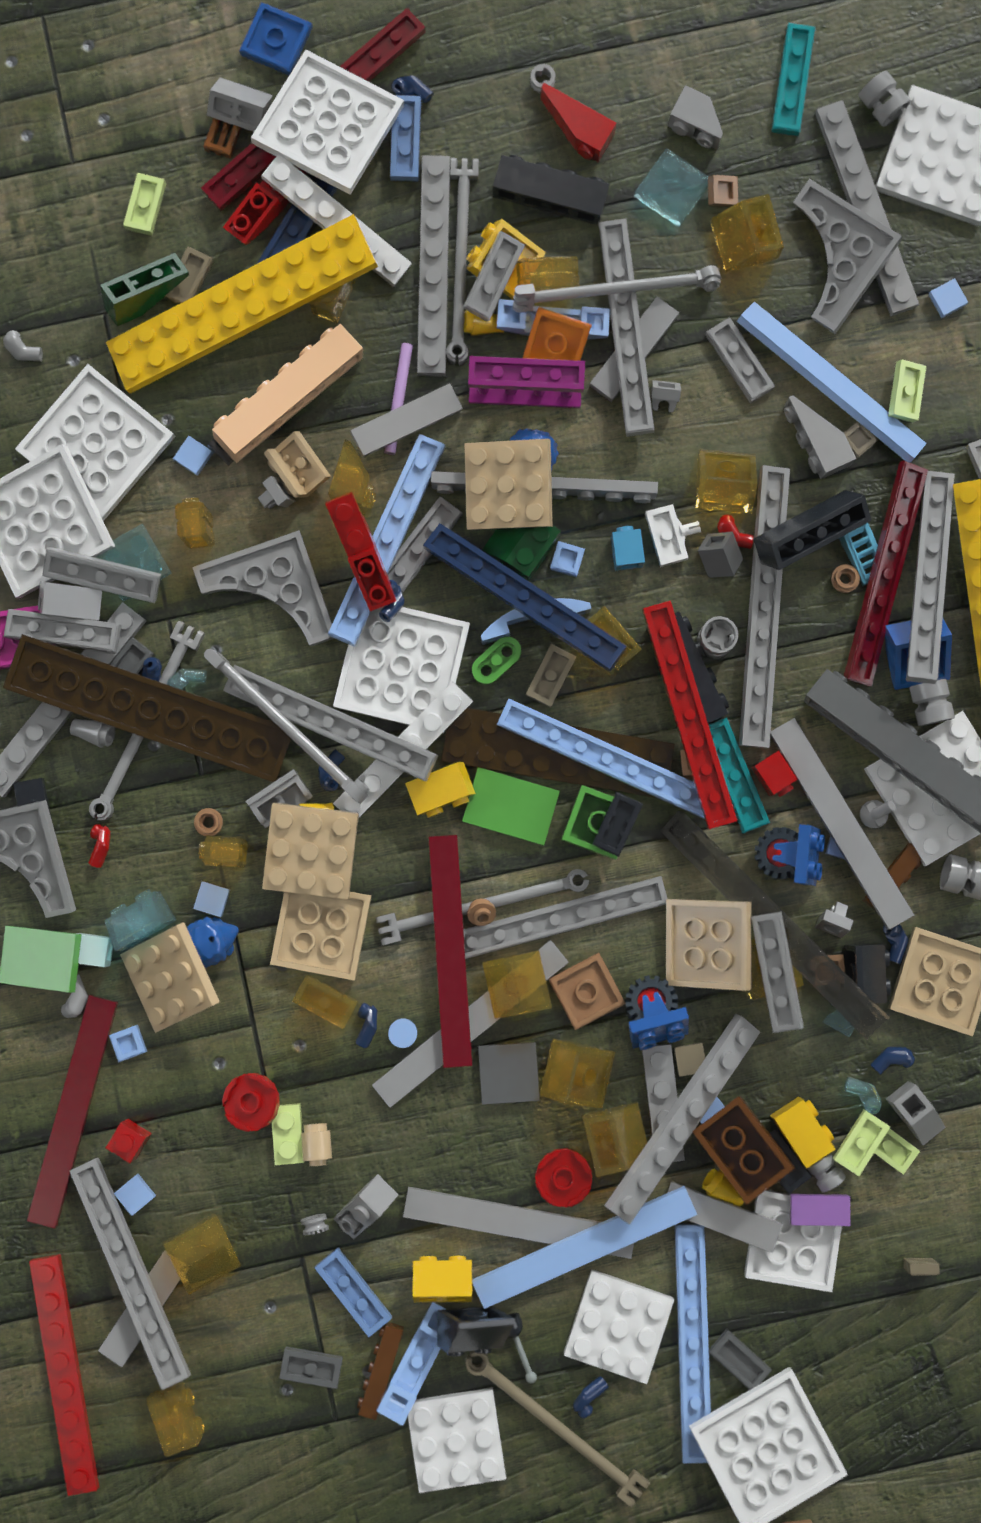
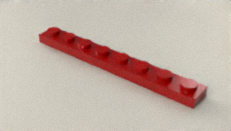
M671 600L643 608L642 612L708 830L736 822L737 818Z
M61 1254L32 1259L29 1263L67 1494L71 1496L97 1491L99 1482Z

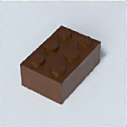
M738 1096L692 1131L746 1205L795 1169L741 1096Z

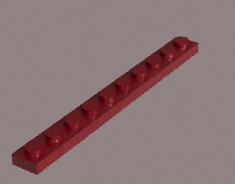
M406 8L339 67L370 82L426 33V27ZM251 143L205 183L201 190L221 212L262 176L276 156Z

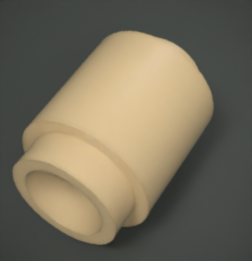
M327 1123L304 1125V1132L301 1133L303 1161H309V1166L327 1165L326 1159L332 1158L330 1130H327Z

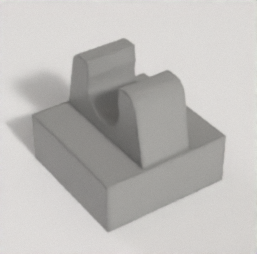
M652 380L651 398L653 410H658L660 401L665 400L669 403L668 412H673L677 401L680 400V383Z
M270 476L262 482L267 490L258 499L264 508L268 506L271 509L275 505L289 507L295 502L293 496L285 490L284 483L280 478Z
M836 902V905L832 906L831 910L826 909L818 917L815 928L839 938L844 937L850 931L853 920L845 917L848 906Z

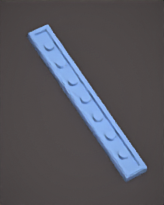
M754 302L741 314L737 320L741 326L905 461L911 463L926 445V442L898 419L889 417L887 410L757 303Z
M419 434L372 536L387 575L428 487L431 473L435 471L445 449V444ZM355 576L328 632L330 637L354 647L371 612Z
M508 699L497 726L705 819L693 781Z
M682 1186L644 1203L630 1225L618 1216L612 1217L474 1278L472 1283L485 1309L696 1216L697 1212L685 1186Z
M696 1223L675 1224L682 1462L708 1463L689 1428V1425L711 1413L705 1228Z

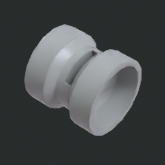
M831 1153L806 1168L810 1175L816 1177L817 1186L821 1192H827L835 1188L846 1178L843 1171L835 1166Z

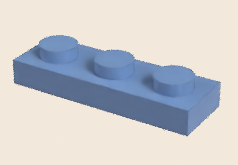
M397 96L404 100V107L392 125L391 181H418L421 96Z
M339 1247L315 1266L317 1272L368 1337L392 1319V1315Z

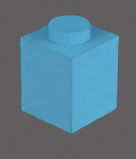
M633 526L617 528V532H612L611 535L615 571L642 568L645 559L641 529L634 530Z

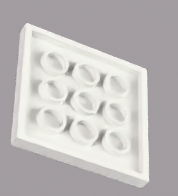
M305 50L251 136V143L275 156L280 155L294 166L351 195L403 109L404 100Z
M912 85L907 95L911 100V104L906 109L904 107L875 186L876 190L979 226L981 224V108Z
M87 364L15 449L31 462L61 444L67 445L104 521L175 438V435Z
M64 444L57 446L0 478V566L15 598H22L40 588V581L51 582L55 580L42 576L48 547L94 558L115 547L67 445Z
M380 607L370 612L355 647L348 644L333 707L410 725L452 681L456 684L470 623L402 607L390 622H385L379 616V612L383 609V607Z
M963 711L955 715L954 719L946 720L919 736L924 741L930 740L937 744L941 749L940 752L947 758L953 757L964 765V770L973 776L975 774L981 777V739ZM880 759L864 769L884 803L890 800L894 802L896 810L891 812L909 843L913 844L923 866H927L981 834Z
M790 1367L689 1425L739 1523H768L848 1475Z

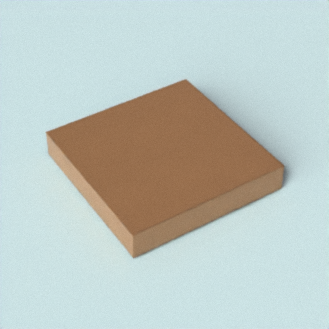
M599 952L548 979L575 1030L626 1004Z

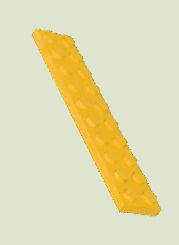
M352 214L107 341L106 344L124 387L131 394L377 268L378 265L355 215Z

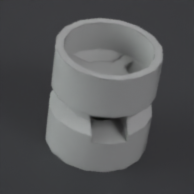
M886 70L870 80L858 95L867 108H874L873 115L883 127L902 114L904 107L906 109L911 104V100L902 89L895 88L897 82ZM889 96L891 97L884 104H882V102H884Z
M722 616L713 617L698 632L697 641L700 643L705 656L721 658L728 654L737 643L738 630L730 619Z
M947 679L937 680L936 684L922 683L909 687L913 703L918 704V708L915 710L918 726L939 723L955 718L952 703L946 699L950 695Z
M949 854L942 868L940 889L955 894L963 891L964 896L981 900V862L972 861L969 864L967 858Z

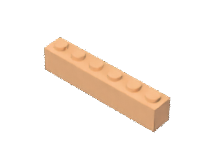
M341 324L334 329L332 327L327 329L321 335L319 342L314 346L308 345L300 352L299 358L292 364L288 362L283 365L274 379L264 381L257 388V393L248 399L246 397L236 405V410L228 417L226 415L220 417L212 429L214 439L238 463L363 359V347Z

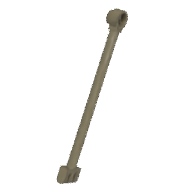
M473 1350L470 1351L469 1356L467 1355L466 1367L471 1374L476 1376L483 1375L491 1380L619 1484L620 1487L616 1491V1495L630 1507L634 1506L636 1501L628 1493L632 1492L636 1497H641L643 1492L635 1484L638 1482L647 1489L650 1482L635 1469L628 1476L492 1367L487 1354L475 1353ZM480 1356L483 1361L481 1364L476 1365L472 1362V1357Z

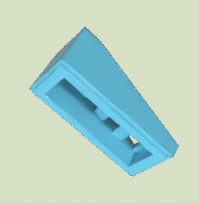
M866 523L839 538L853 567L857 569L863 586L868 584L870 573L866 574L864 569L873 565L878 546L869 524ZM861 533L863 538L852 542L851 538ZM864 544L867 545V549L859 553L856 552L855 548ZM869 554L872 555L873 559L861 564V558Z

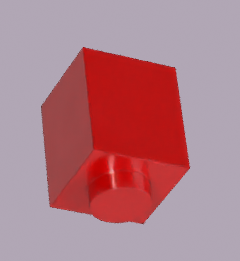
M779 751L751 768L769 796L776 793L779 797L794 789L791 783L798 780Z
M126 1119L120 1123L106 1149L131 1163L137 1159L152 1133L130 1119Z

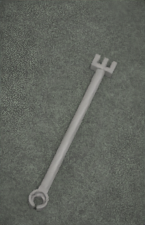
M451 158L450 178L459 180L452 342L446 349V357L453 365H455L456 355L452 353V350L456 347L462 349V353L458 355L459 365L464 364L468 359V348L463 343L465 311L463 306L465 304L469 184L470 180H478L479 159H473V169H467L468 158H462V169H457V158Z
M711 265L691 274L535 291L533 284L518 285L515 287L512 309L515 312L533 311L534 303L687 285L701 286L710 292L720 287V279L722 278L718 267Z
M181 621L177 622L170 636L171 639L178 643L159 681L166 685H170L188 647L197 651L205 635L204 632L199 630L194 640L191 639L195 628L190 625L187 627L184 635H182L181 632L185 623ZM132 734L103 794H101L100 798L94 799L89 806V812L93 818L96 819L98 817L97 820L105 821L112 817L114 813L113 798L144 737ZM98 804L104 805L105 810L102 814H97L96 812Z
M212 649L205 651L204 657L252 700L340 784L356 802L361 804L367 798V792L370 789L359 778L353 781L234 669L222 654Z
M575 869L569 872L566 878L484 899L490 901L495 907L565 889L580 892L586 889L589 880H583L580 886H576L573 884L572 879L575 875H580L582 878L588 875L583 870ZM472 902L462 904L463 916L467 915ZM433 912L397 921L395 913L376 917V923H383L388 920L389 924L387 927L379 928V934L391 932L392 936L383 938L381 940L382 945L401 941L400 932L433 924Z

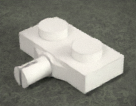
M673 504L646 511L645 516L660 567L687 560L685 536L701 533L699 522L696 521L682 525L676 516Z

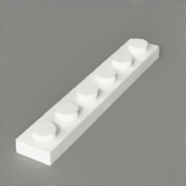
M280 155L276 156L262 174L261 178L323 229L352 215L351 212ZM356 217L378 265L373 271L394 287L412 263Z
M452 681L398 738L426 750L473 700ZM375 760L358 777L370 789L367 792V798L359 804L345 791L333 804L340 811L359 813L360 817L395 782L403 771Z

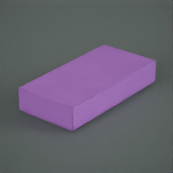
M790 1194V1224L804 1226H850V1196Z

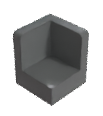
M733 532L707 534L698 550L707 575L710 578L734 576L743 560Z

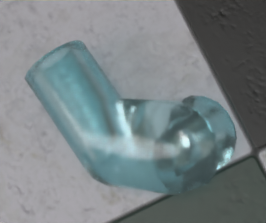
M181 669L168 679L167 685L183 690L189 683L206 684L207 671Z
M848 1077L845 1082L844 1091L858 1094L865 1107V1111L870 1114H877L881 1109L882 1101L875 1086L871 1083Z

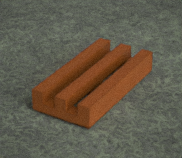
M213 118L203 146L204 150L207 152L214 151L217 155L221 156L223 154L226 158L231 159L242 127L233 126L225 148L224 144L231 124L224 123L216 145L213 143L221 120Z

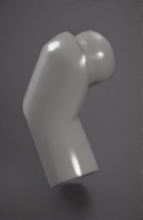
M9 331L4 336V346L16 360L42 361V348L26 347L17 331Z
M77 975L75 992L71 993L66 1004L61 1007V1013L65 1018H75L80 1015L87 1003L88 995L80 975Z

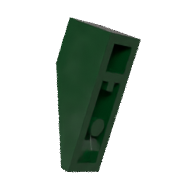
M173 253L100 285L104 308L118 327L144 315L189 276V271L176 253Z

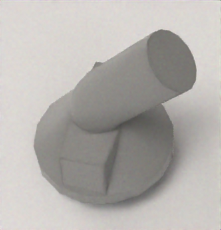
M878 800L868 801L860 809V819L869 828L881 827L886 823L888 814L896 810V806L891 800L884 804Z

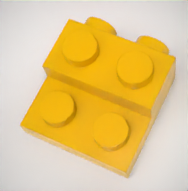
M500 219L494 224L490 222L481 234L484 241L480 247L474 246L468 254L466 260L470 263L466 269L476 277L478 276L500 231L525 244L503 291L504 294L513 300L515 287L528 283L546 252L506 221Z

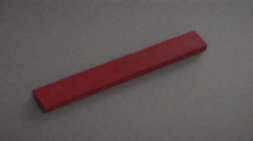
M907 461L899 462L844 677L848 681L866 687H872L885 638V625L889 623L928 469Z
M457 835L430 836L429 852L443 1068L472 1066Z
M89 995L28 1215V1222L51 1228L58 1226L71 1178L70 1170L73 1169L117 1010V1001Z

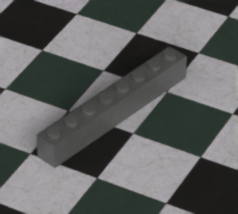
M826 669L807 693L804 702L981 833V777L975 774L973 776L964 770V765L960 761L943 755L937 744L930 740L924 741L916 735L917 731L911 725L905 722L901 724L894 719V714L883 705L879 707L870 701L871 698L865 691L860 688L856 690L847 684V679L837 671L832 673Z

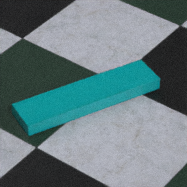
M788 23L771 132L799 136L815 33L814 26Z
M725 718L708 725L742 833L770 823L728 719Z

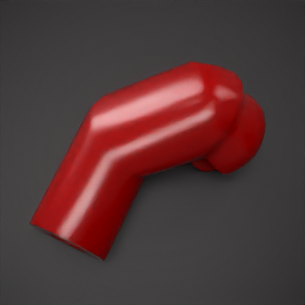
M731 515L721 516L717 524L718 532H733L738 547L751 549L754 535L739 533L734 523L735 520Z
M95 824L90 832L91 838L97 839L88 863L96 868L103 866L109 851L111 831L107 826L103 827L100 824Z

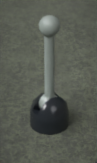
M511 1313L508 1315L514 1318V1326L508 1338H513L526 1371L525 1379L528 1383L532 1384L536 1382L537 1375L530 1368L518 1336L523 1328L522 1320L519 1313Z

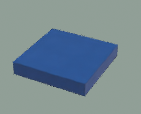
M261 2L239 50L240 55L290 75L313 28L312 23Z

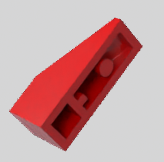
M543 83L541 87V101L573 148L583 158L599 162L615 135L616 122L550 85Z

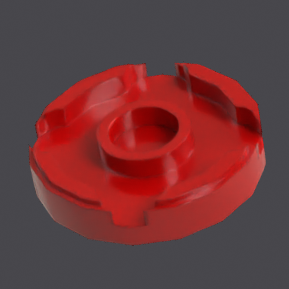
M258 1073L243 1074L232 1079L225 1088L222 1098L227 1120L235 1128L246 1132L261 1130L270 1125L277 1116L280 1106L279 1093L275 1084L266 1076Z
M568 1148L555 1149L545 1154L538 1163L535 1172L536 1187L541 1197L549 1204L559 1207H573L582 1202L589 1194L592 1184V1170L587 1160L577 1151Z

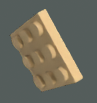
M550 439L465 443L467 530L553 527Z
M272 803L262 889L349 899L359 813Z
M284 892L270 965L355 981L372 896L350 892L349 899Z
M666 899V980L669 982V986L751 990V902Z
M184 922L120 954L155 1033L220 1003Z
M913 927L888 1009L973 1036L981 1012V948Z

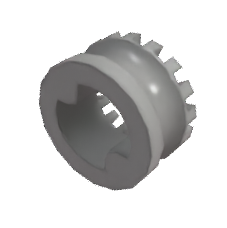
M539 64L531 72V87L537 93L541 92L543 83L537 82L535 77L542 76L543 73L550 77L549 81L544 80L543 83L554 87L555 71L547 64Z
M317 1214L301 1219V1224L305 1225L303 1235H313L315 1231H317V1234L327 1231L329 1226L324 1222L327 1218L326 1214Z

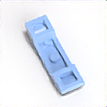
M499 299L497 329L529 336L537 309L541 306H533V311L515 312L512 309L513 300ZM582 306L581 310L541 307L592 324L588 339L608 338L610 309Z
M565 598L556 599L580 616L591 611L589 602ZM515 609L506 613L482 633V645L497 641L502 637H509V625L529 620V618Z
M434 1302L431 1303L377 1408V1412L402 1426L441 1349L437 1346V1310L445 1308Z

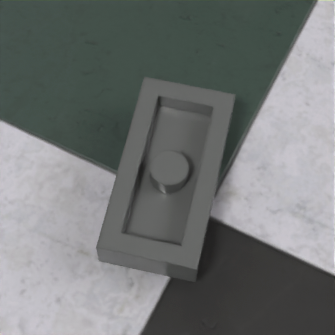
M286 1346L279 1379L337 1389L343 1356Z

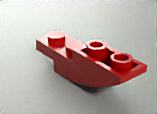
M298 168V169H299L302 173H304L305 175L308 173V172H306V171H304V170ZM263 180L260 185L256 182L223 228L247 245L281 213L290 201Z
M353 492L327 501L325 505L346 551L348 562L369 611L395 602L396 597L387 572Z

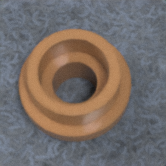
M847 564L838 566L831 575L833 587L842 593L853 591L860 582V575L857 569ZM844 574L849 577L848 584L841 582V575Z
M205 808L195 816L194 826L197 832L203 836H215L223 827V818L217 810ZM208 817L214 820V825L211 828H207L204 825V821Z
M476 899L469 906L467 911L468 919L477 926L487 925L496 917L495 906L487 899Z

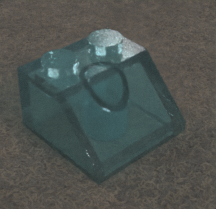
M150 889L134 897L136 902L126 907L125 904H122L109 912L111 917L105 920V924L115 951L128 950L177 921L160 891L151 893Z

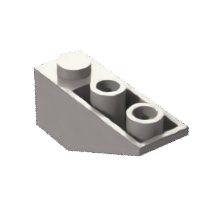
M790 396L785 403L784 413L790 424L794 423L798 432L796 433V438L801 448H806L810 456L808 462L812 471L815 474L818 473L820 479L851 466L856 457L845 434L796 397Z

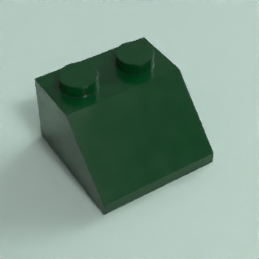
M555 526L496 529L482 551L529 581L560 538L561 530Z

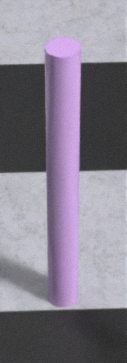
M402 343L391 411L403 406L413 347V345L408 343ZM397 442L386 446L384 453L395 455Z

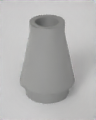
M75 718L70 726V734L78 736L100 748L103 746L109 747L115 737V727L96 720H80Z

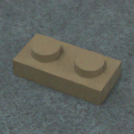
M551 644L526 696L551 708L576 656Z

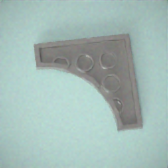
M809 179L793 204L812 221L819 231L825 245L828 264L827 283L825 284L821 300L811 317L814 321L836 334L902 240V236Z
M300 531L192 567L202 595L221 591H241L256 594L279 605L293 617L302 629L310 647L334 639L328 635L332 622Z
M46 800L0 810V862L6 864L14 871L18 870L31 883L30 887L42 906L45 918L75 911V903Z

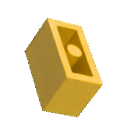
M457 762L430 773L427 782L417 778L405 783L417 815L426 814L428 818L443 813L442 807L452 804L453 808L470 802L469 796L476 794L464 762Z
M797 1097L770 1116L798 1160L805 1168H808L835 1150L831 1143L835 1138L826 1125L821 1127L815 1117L819 1114L811 1101L805 1102L802 1098Z
M423 1256L420 1257V1261H413L414 1303L472 1302V1260H466L464 1256H451L449 1260L437 1261V1257Z

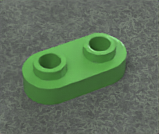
M512 637L498 639L473 663L472 674L474 679L482 685H490L496 682L520 659L521 646L519 642ZM506 647L510 648L513 652L509 657H505L501 653ZM484 666H488L492 672L490 675L484 676L481 674V669Z

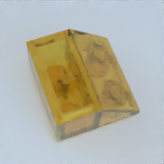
M769 194L740 201L711 218L725 273L779 259L784 245Z
M638 1102L581 1115L596 1177L630 1169L647 1144Z

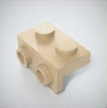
M294 431L275 449H267L264 452L268 459L269 467L281 477L285 490L295 498L308 497L331 477L300 431Z

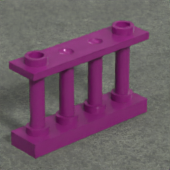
M470 356L468 388H470L469 404L581 408V393L584 392L585 361Z

